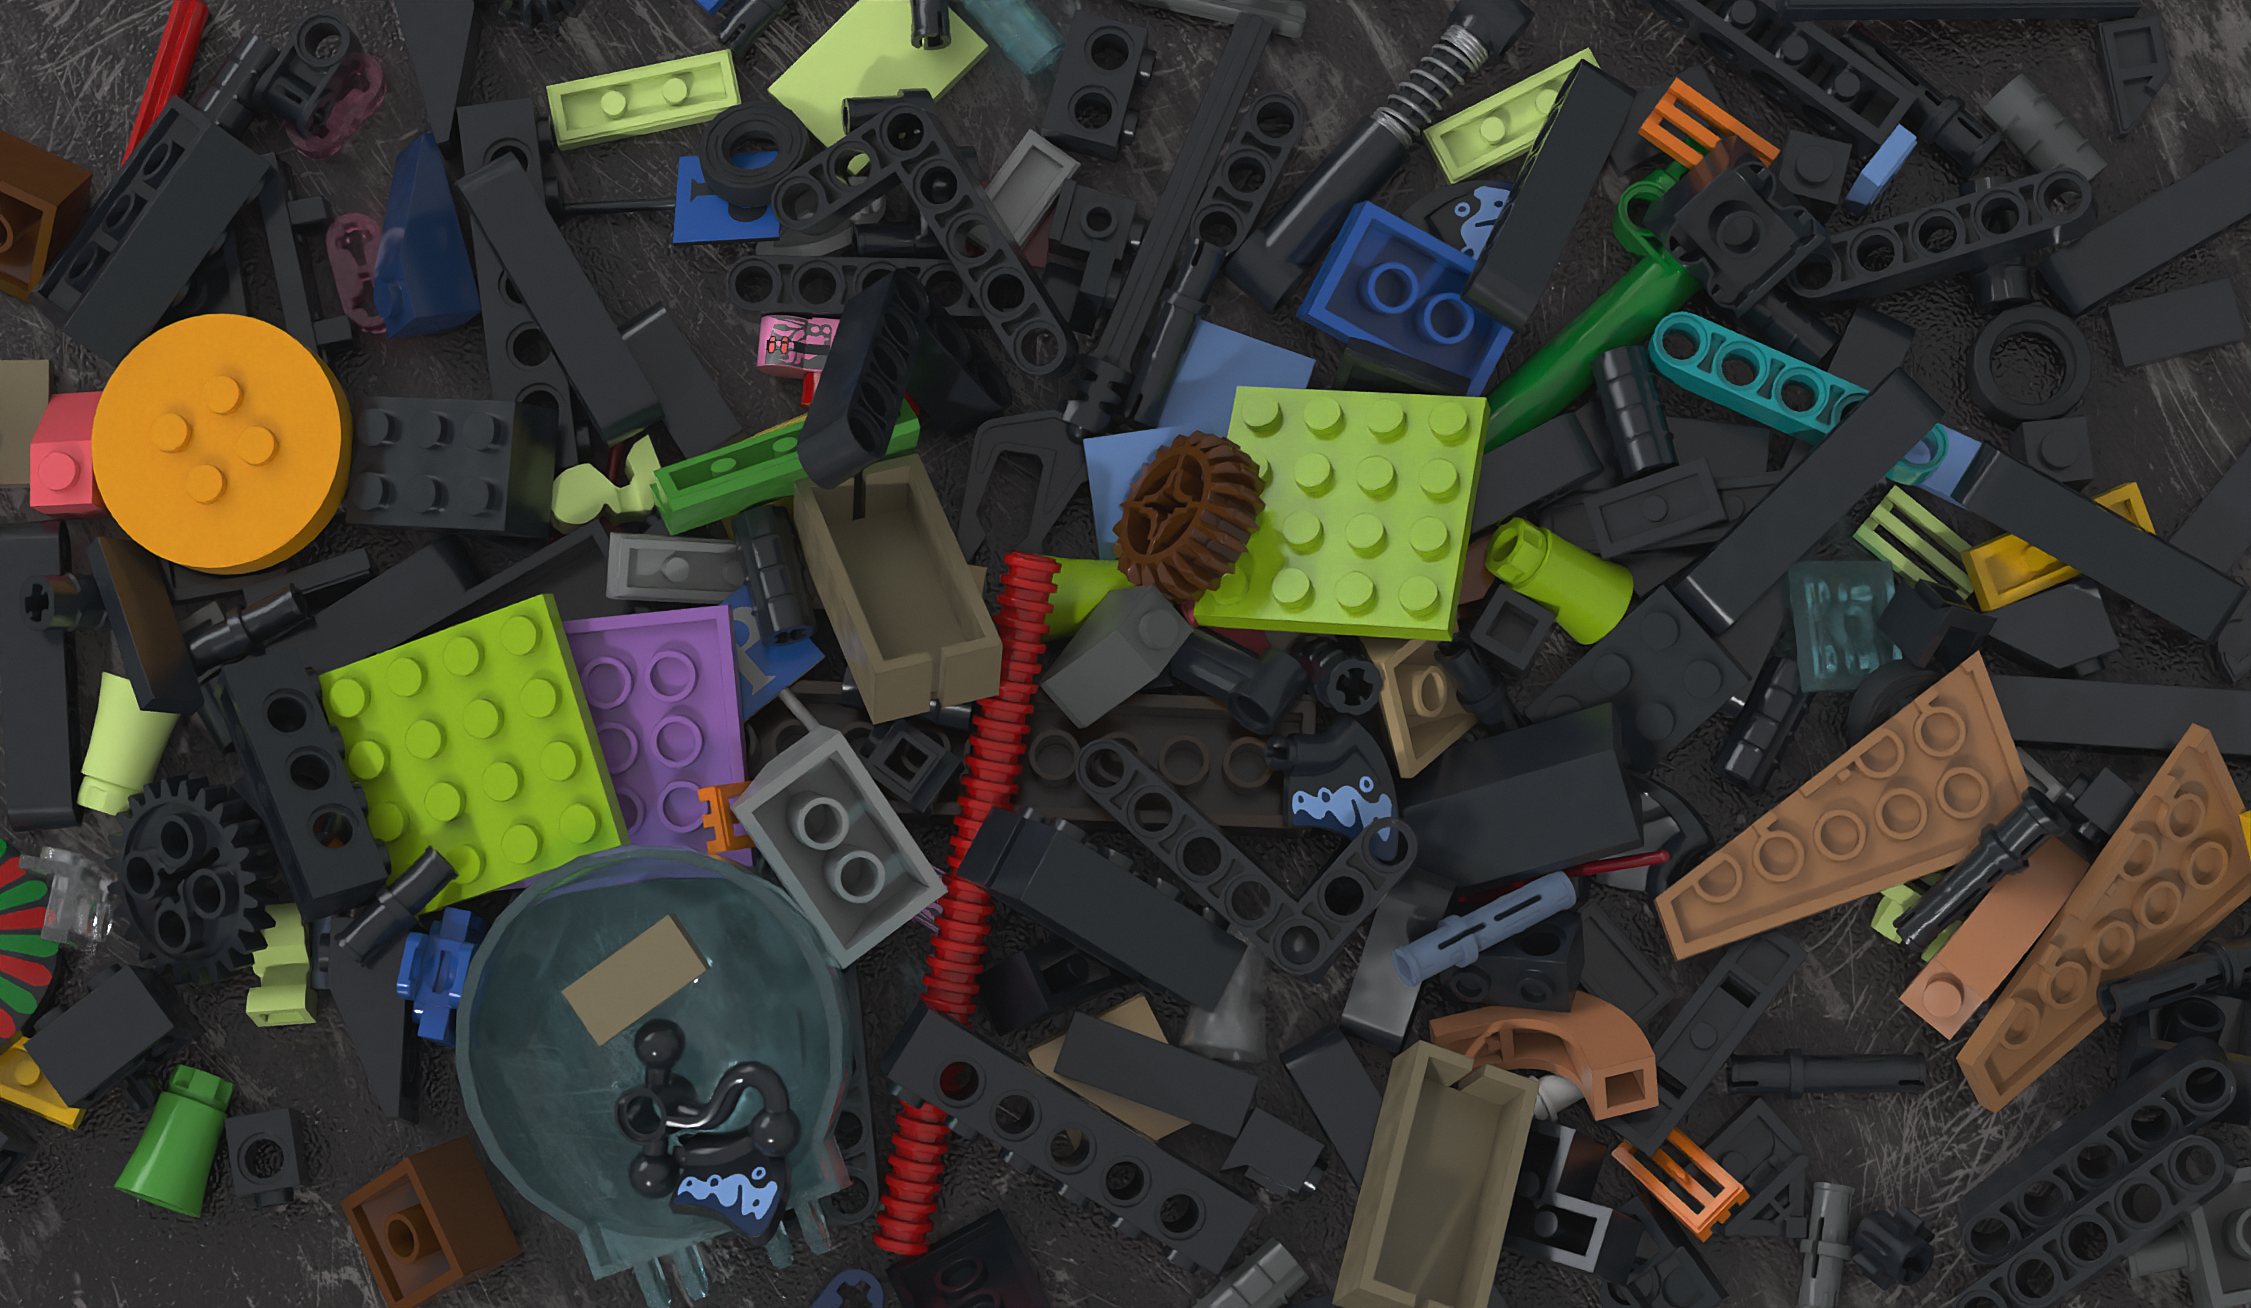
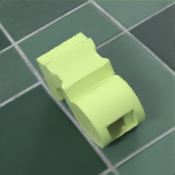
M649 435L636 442L627 456L624 472L630 484L620 488L613 485L589 463L577 465L562 472L553 482L550 522L553 527L562 534L568 535L596 518L600 521L602 516L606 517L612 526H617L626 522H643L651 513L657 510L650 484L656 483L653 471L660 469L661 466Z
M295 902L266 905L265 911L276 921V925L273 928L260 931L268 944L267 948L252 952L255 959V964L252 966L253 971L260 977L261 987L249 989L246 1013L258 1027L317 1023V993L314 989H311V922L303 923Z

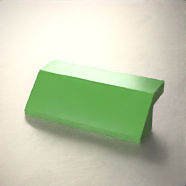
M905 397L887 452L877 462L915 454L920 426L916 414ZM805 421L654 470L656 483L650 484L655 506L670 535L672 536L794 495V481L809 478L799 461L797 453V442Z

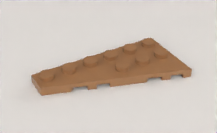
M1979 650L1655 898L1654 904L1675 962L1954 867L1979 844L1978 836L1981 835L1980 832L1983 827L1988 823L1997 825L2022 802L2021 793L2030 785Z
M2192 723L1957 1055L1956 1060L1981 1106L1996 1114L2106 1020L2099 1009L2096 998V990L2099 983L2122 978L2144 969L2177 960L2251 896V859L2239 814L2247 810L2210 730Z

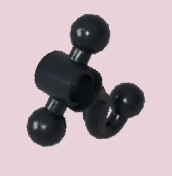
M652 1018L644 1022L636 1031L633 1041L636 1057L645 1066V1082L622 1092L616 1101L614 1116L620 1133L629 1142L642 1146V1151L638 1152L630 1161L627 1171L629 1184L637 1195L647 1200L663 1199L669 1196L674 1191L681 1176L679 1166L673 1159L672 1153L668 1151L669 1136L686 1128L713 1130L725 1124L736 1110L743 1092L749 1087L756 1089L763 1098V1108L759 1109L753 1116L749 1126L750 1141L756 1150L767 1157H784L792 1153L797 1147L802 1136L801 1121L795 1112L790 1109L789 1091L782 1077L771 1066L759 1061H741L733 1065L721 1077L710 1101L705 1104L699 1102L698 1094L693 1084L687 1078L677 1073H672V1067L676 1066L683 1058L687 1046L685 1033L679 1025L667 1018ZM653 1100L657 1103L660 1109L661 1118L657 1115L653 1107Z

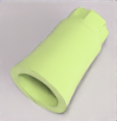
M103 671L97 714L89 748L81 773L86 774V776H84L80 785L76 803L116 816L117 812L131 810L128 797L144 792L143 785L153 782L161 757L181 714L140 711L130 679Z

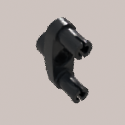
M926 88L899 89L897 95L845 98L842 101L841 109L842 126L845 135H848L888 107L897 103L915 104L935 114L937 117L938 113L934 100ZM912 119L902 126L899 135L901 139H904V151L914 149L921 143L924 136V127L920 119ZM957 146L980 182L979 162L974 146ZM953 172L940 174L932 185V196L937 204L949 202L957 191V179ZM908 191L909 215L906 221L854 224L851 227V251L853 257L940 259L943 247Z

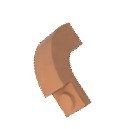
M2055 836L2028 858L2029 867L2023 873H2017L2012 876L2007 874L1980 898L1961 924L1899 997L1900 1001L1950 1040L1980 1004L1984 1000L1986 1001L2061 909L2088 870L2090 864Z
M1576 991L1570 1013L1486 1005L1483 1008L1429 1020L1431 1044L1474 1059L1472 1071L1456 1082L1461 1081L1486 1063L1504 1070L1540 1069L1559 1074L1573 1082L1583 1093L1596 1121L1659 1106L1655 1054L1639 1026L1622 1010L1593 995Z

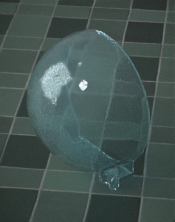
M634 843L578 856L532 882L496 918L470 963L457 1008L456 1069L467 1115L490 1160L526 1200L578 1233L595 1281L633 1267L647 1305L650 1308H670L672 1302L670 1290L658 1257L671 1253L682 1285L689 1297L695 1301L708 1296L709 1281L707 1280L703 1269L704 1266L695 1244L732 1231V1229L718 1220L709 1217L673 1214L668 1205L673 1192L663 1199L647 1200L637 1195L629 1184L627 1171L630 1161L638 1152L642 1151V1146L629 1142L620 1133L615 1123L614 1109L619 1096L629 1088L645 1082V1066L636 1057L633 1041L636 1031L644 1022L652 1018H667L676 1022L685 1033L687 1045L683 1058L676 1066L672 1067V1073L684 1076L693 1084L698 1094L699 1102L708 1103L719 1080L727 1069L741 1061H759L771 1066L782 1077L789 1091L790 1109L798 1116L802 1127V1136L799 1144L792 1153L788 1154L792 1169V1183L786 1210L795 1209L805 1241L812 1252L820 1255L831 1251V1236L829 1235L817 1199L852 1185L836 1143L834 1132L838 1125L853 1072L854 1021L843 973L820 929L782 888L740 861L693 846ZM675 913L712 969L612 1041L599 1047L562 993V990L665 916ZM752 1087L745 1089L736 1110L725 1124L713 1130L686 1128L669 1136L668 1151L672 1153L673 1146H682L678 1138L685 1133L695 1135L699 1131H735L750 1124L753 1116L759 1109L763 1108L761 1094ZM653 1100V1107L657 1115L661 1118L660 1109L657 1103ZM781 1220L772 1240L764 1245L770 1261L778 1270L792 1265L794 1258L792 1255V1245Z

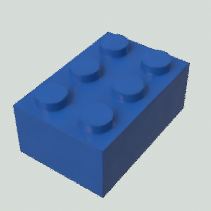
M1368 200L1354 204L1296 314V317L1346 344L1350 337L1368 340L1471 379L1466 397H1480L1513 334V331L1460 300L1461 292L1477 260Z

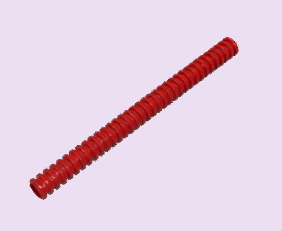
M1012 551V553H1005L1003 562L1009 564L1007 574L1002 573L1000 575L999 581L1005 584L1004 594L999 593L996 596V603L1001 604L1000 614H993L992 617L993 623L997 625V632L1003 644L999 695L976 700L977 704L982 705L981 713L974 714L972 720L973 724L978 725L977 734H970L968 742L974 745L973 754H966L965 764L970 765L969 774H962L961 783L966 785L965 794H958L957 803L962 805L961 814H954L953 823L959 827L958 832L951 834L949 843L954 845L955 848L954 853L946 855L945 862L951 866L950 873L943 874L942 882L947 886L948 892L938 898V904L943 906L942 913L935 914L934 924L939 926L938 933L931 934L930 943L935 946L934 953L927 954L926 963L932 967L931 972L923 974L922 979L923 984L928 986L927 993H920L919 1000L920 998L971 1029L973 1025L967 1021L968 1015L975 1014L977 1007L976 1003L971 1001L972 995L979 994L980 984L975 982L976 975L983 974L984 964L979 962V957L982 954H987L988 944L983 942V936L990 934L992 925L986 922L987 916L995 913L996 905L990 902L991 896L955 874L992 805L1013 813L1015 811V805L1010 803L1011 794H1018L1019 785L1014 783L1015 774H1022L1023 765L1017 761L1019 754H1025L1027 745L1021 743L1023 734L1030 733L1031 726L1025 723L1027 714L1034 713L1035 706L1029 703L1030 694H1037L1039 687L1038 684L1033 683L1034 674H1041L1042 665L1037 663L1038 654H1044L1046 651V645L1041 643L1042 634H1048L1050 630V625L1045 623L1046 613L1052 614L1054 610V605L1048 601L1050 593L1055 594L1058 589V585L1053 583L1052 580L1054 573H1061L1062 565L1057 563L1056 559L1018 551ZM954 1062L948 1065L941 1073L940 1087L947 1091L961 1089V1083L956 1081L957 1074L964 1073L965 1064L963 1062ZM899 1099V1102L904 1105V1111L896 1114L895 1121L901 1127L900 1131L894 1132L892 1135V1143L897 1145L896 1151L889 1152L888 1163L893 1165L892 1171L885 1172L884 1182L889 1185V1189L881 1192L880 1202L885 1205V1210L877 1212L876 1221L881 1224V1230L874 1231L872 1239L878 1247L886 1251L904 1255H921L922 1253L929 1252L930 1241L925 1239L926 1233L933 1232L934 1222L929 1219L930 1213L937 1212L938 1202L933 1199V1194L941 1192L942 1183L937 1180V1174L945 1172L946 1164L940 1158L941 1154L948 1153L949 1142L944 1140L945 1134L952 1133V1129L942 1122L947 1113L933 1104L925 1101L919 1110Z

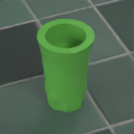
M177 1064L170 1077L167 1092L161 1091L150 1121L131 1159L113 1187L158 1206L200 1218L208 1176L218 1142L225 1127L224 1119L229 1117L224 1112H226L230 1104L235 1085L210 1073Z

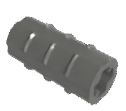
M2023 73L1999 91L1981 111L2020 152L2022 160H2027L2038 173L2067 167L2079 171L2090 184L2108 166L2104 159L2090 146L2089 139H2084L2068 122V116H2062L2048 101L2046 93H2041ZM2072 191L2060 194V197L2068 203L2079 193Z
M1271 1236L1251 1255H1245L1244 1261L1226 1277H1220V1282L1202 1299H1196V1304L1192 1308H1278L1283 1303L1287 1304L1288 1298L1310 1278L1292 1255Z

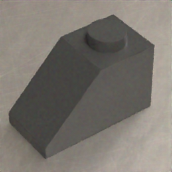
M1150 584L1148 587L1142 585L1109 591L1038 684L1079 729L1086 728L1155 679L1194 629L1154 584Z

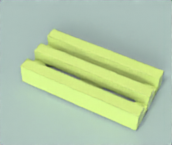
M1894 485L1852 537L1905 580L1918 582L1919 579H1924L1937 583L1874 532L1879 524L1882 525L1958 587L1956 592L1966 600L1974 591L1969 576L1889 511L1894 507L1962 563L1963 560L1960 552L1972 548V546L1899 487Z

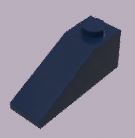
M423 133L396 158L373 276L375 308L379 316L384 319L389 339L455 332L482 311L440 151L433 133Z

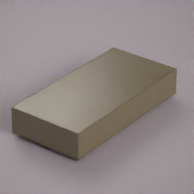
M49 359L0 360V489L30 488V443L49 404V400L52 394H54V363Z
M672 913L665 916L562 990V993L600 1047L612 1041L710 971L712 967L676 914Z

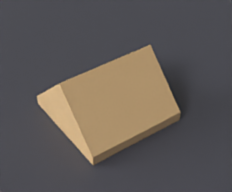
M1457 619L1455 621L1454 633L1460 632ZM1357 636L1361 653L1379 670L1382 678L1379 699L1374 706L1383 743L1401 778L1412 779L1479 720L1475 714L1468 713L1461 707L1456 697V686L1443 667L1435 660L1434 651L1439 650L1437 645L1440 641Z

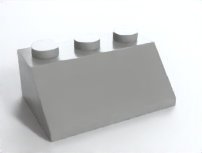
M822 725L817 726L768 762L731 806L735 816L842 969L846 968L948 892L847 740L838 730Z

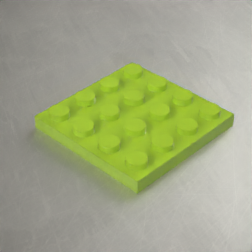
M1237 386L1227 439L1241 446L1240 450L1249 454L1251 460L1260 465L1258 476L1266 482V485L1259 497L1266 506L1256 516L1255 523L1260 527V530L1251 535L1246 545L1249 553H1242L1236 561L1235 574L1225 573L1222 576L1220 588L1217 592L1206 589L1200 601L1195 602L1193 615L1198 625L1452 641L1491 411L1487 398Z
M540 594L318 676L322 689V701L329 724H336L344 742L345 759L342 762L350 782L357 780L365 793L368 804V817L365 820L373 839L381 838L389 853L391 875L388 876L386 885L390 886L425 852L429 845L437 850L460 875L433 898L417 914L418 917L631 844L553 594Z

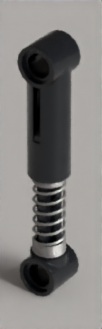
M1460 0L1447 19L1448 23H1450V28L1447 29L1444 36H1441V44L1432 46V57H1423L1421 59L1422 68L1410 71L1411 80L1399 84L1400 93L1398 95L1390 94L1388 96L1387 107H1379L1371 117L1363 115L1266 226L1258 228L1241 245L1224 268L1222 274L1270 315L1278 311L1304 281L1313 264L1336 240L1354 204L1367 200L1371 201L1409 158L1407 149L1412 145L1411 135H1420L1418 128L1423 122L1431 123L1429 115L1434 109L1443 110L1442 100L1446 96L1448 98L1454 97L1451 90L1457 84L1465 85L1463 77L1468 71L1475 73L1482 66V63L1485 62V59H1493L1496 62L1504 56L1527 29L1535 16V12L1520 0Z

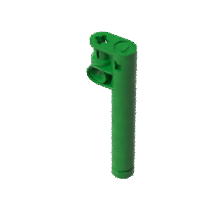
M1689 135L1685 138V144L1703 157L1710 153L1709 150L1697 143ZM1677 160L1672 161L1663 170L1655 168L1640 182L1627 187L1615 208L1612 218L1613 233L1619 243L1638 263L1484 396L1487 398L1491 411L1483 455L1556 418L1596 383L1590 365L1593 360L1611 349L1639 345L1654 332L1664 317L1671 313H1676L1703 289L1683 265L1679 264L1671 256L1658 238L1648 228H1641L1632 223L1627 213V209L1633 205L1644 204L1649 206L1652 201L1660 199L1690 171Z

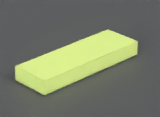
M1589 47L1423 130L1422 138L1446 183L1451 185L1471 181L1530 151L1558 92L1575 65L1581 59H1585L1600 68Z
M730 49L546 86L560 151L711 121L728 108L742 104Z

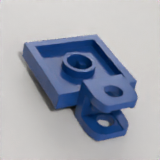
M445 907L443 920H434L429 935L411 932L406 940L397 980L398 996L405 1000L414 1001L412 1022L420 1024L417 1036L439 1046L464 1051L466 1042L461 1032L462 1016L464 1011H470L475 984L484 964L492 924L471 911Z

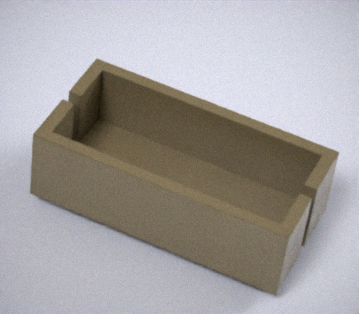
M919 454L876 462L862 470L861 519L853 520L854 476L830 490L819 487L810 477L794 481L793 533L798 538L797 543L873 725L930 711V701L937 698L942 708L999 695L1003 644Z
M1419 1040L1393 1059L1332 1304L1343 1308H1487L1540 1082L1486 1063L1459 1081L1457 1089L1449 1087L1450 1085L1472 1071L1474 1059Z

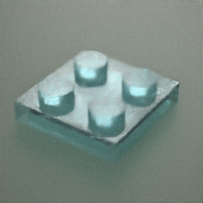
M1804 561L1794 563L1788 569L1790 601L1793 608L1798 653L1797 664L1800 671L1802 693L1857 691L1859 685L1875 669L1892 660L1903 659L1902 651L1876 625L1895 593L1892 561Z

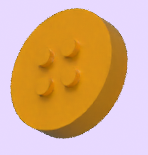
M235 314L195 316L166 326L146 338L123 359L110 377L99 400L93 421L91 437L93 471L98 489L111 515L121 528L145 549L166 560L200 572L222 575L254 572L278 564L302 550L319 535L332 519L349 485L354 423L349 402L336 376L327 364L305 344L285 331L256 318Z

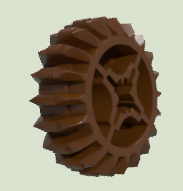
M1196 430L1189 437L1179 434L1173 440L1171 447L1161 445L1157 449L1156 459L1152 463L1143 462V473L1136 483H1129L1132 489L1127 501L1118 506L1123 512L1122 519L1114 525L1112 530L1119 537L1112 550V553L1119 558L1117 570L1125 574L1129 582L1136 586L1143 585L1145 587L1154 584L1169 602L1182 605L1188 599L1199 602L1204 596L1206 589L1217 592L1220 588L1222 576L1225 573L1235 574L1236 561L1242 553H1249L1246 545L1251 535L1260 530V527L1255 523L1256 516L1266 506L1259 497L1266 485V482L1258 476L1260 465L1251 460L1249 454L1240 450L1241 446L1226 437L1219 438L1214 434H1205Z

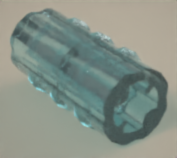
M959 0L964 5L967 13H971L984 28L987 36H991L1004 51L1007 59H1010L1028 80L1043 73L1063 54L1066 40L1050 23L1048 16H1044L1031 0Z

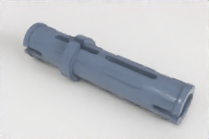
M1559 870L1548 873L1509 894L1503 895L1461 918L1454 914L1439 921L1437 930L1392 951V962L1397 975L1404 984L1412 988L1419 985L1421 981L1453 965L1461 968L1466 967L1477 960L1479 952L1514 934L1524 931L1526 928L1563 909L1566 910L1573 907L1576 903L1574 887L1567 875ZM1525 906H1528V907H1526V908H1524V909H1522V910H1520V911H1518V912H1516V913H1514V914H1512V915H1510V916H1508V917H1506V918H1504V919H1502V920H1500V921H1497V920H1499V919H1501V918H1503V917H1505V916H1507V915H1509V914H1511V913H1513V912H1515V911H1517V910H1519V909H1521V908H1523V907H1525Z

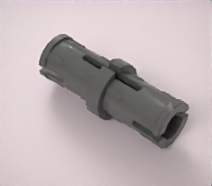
M1814 1182L1807 1239L1800 1240L1799 1252L1805 1254L1796 1308H1838L1844 1260H1851L1853 1247L1846 1245L1853 1195H1855L1856 1188L1833 1183Z

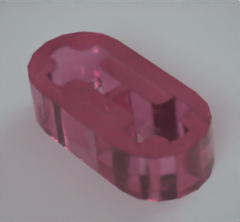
M363 51V61L359 70L355 73L361 75L366 69L369 70L366 78L371 85L370 88L364 93L355 88L340 102V98L349 88L348 85L346 86L325 123L329 130L325 138L321 139L315 135L313 138L305 141L296 135V126L288 121L285 122L287 136L299 153L312 159H323L332 156L341 149L381 104L387 93L388 83L382 67L372 55Z
M347 213L338 217L330 225L326 235V248L341 305L345 314L349 315L356 322L359 330L370 334L382 333L386 331L383 318L379 315L369 317L364 309H356V305L365 301L362 281L371 279L372 286L375 288L373 276L382 230L367 215ZM353 230H360L364 238H372L373 240L363 245L367 263L365 266L358 267L348 249L341 250V246L350 242L349 232Z

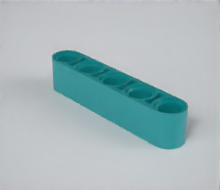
M1683 311L1671 313L1659 322L1647 348L1650 367L1663 380L1814 446L1840 422L1841 414L1850 412L1870 392L1700 316ZM1668 335H1682L1689 339L1694 346L1695 355L1689 359H1675L1668 355L1663 348L1662 339ZM1730 360L1742 361L1751 369L1753 382L1744 386L1730 383L1722 373V364ZM1787 386L1803 388L1811 397L1812 408L1803 412L1791 410L1782 401L1781 389ZM1937 423L1921 439L1929 449V462L1915 464L1903 457L1884 477L1906 485L1921 484L1929 479L1942 464L1948 453V436L1941 424Z

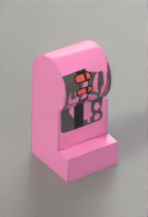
M787 315L762 317L756 369L773 376L802 380L806 373L822 372L840 319L813 317L811 320Z

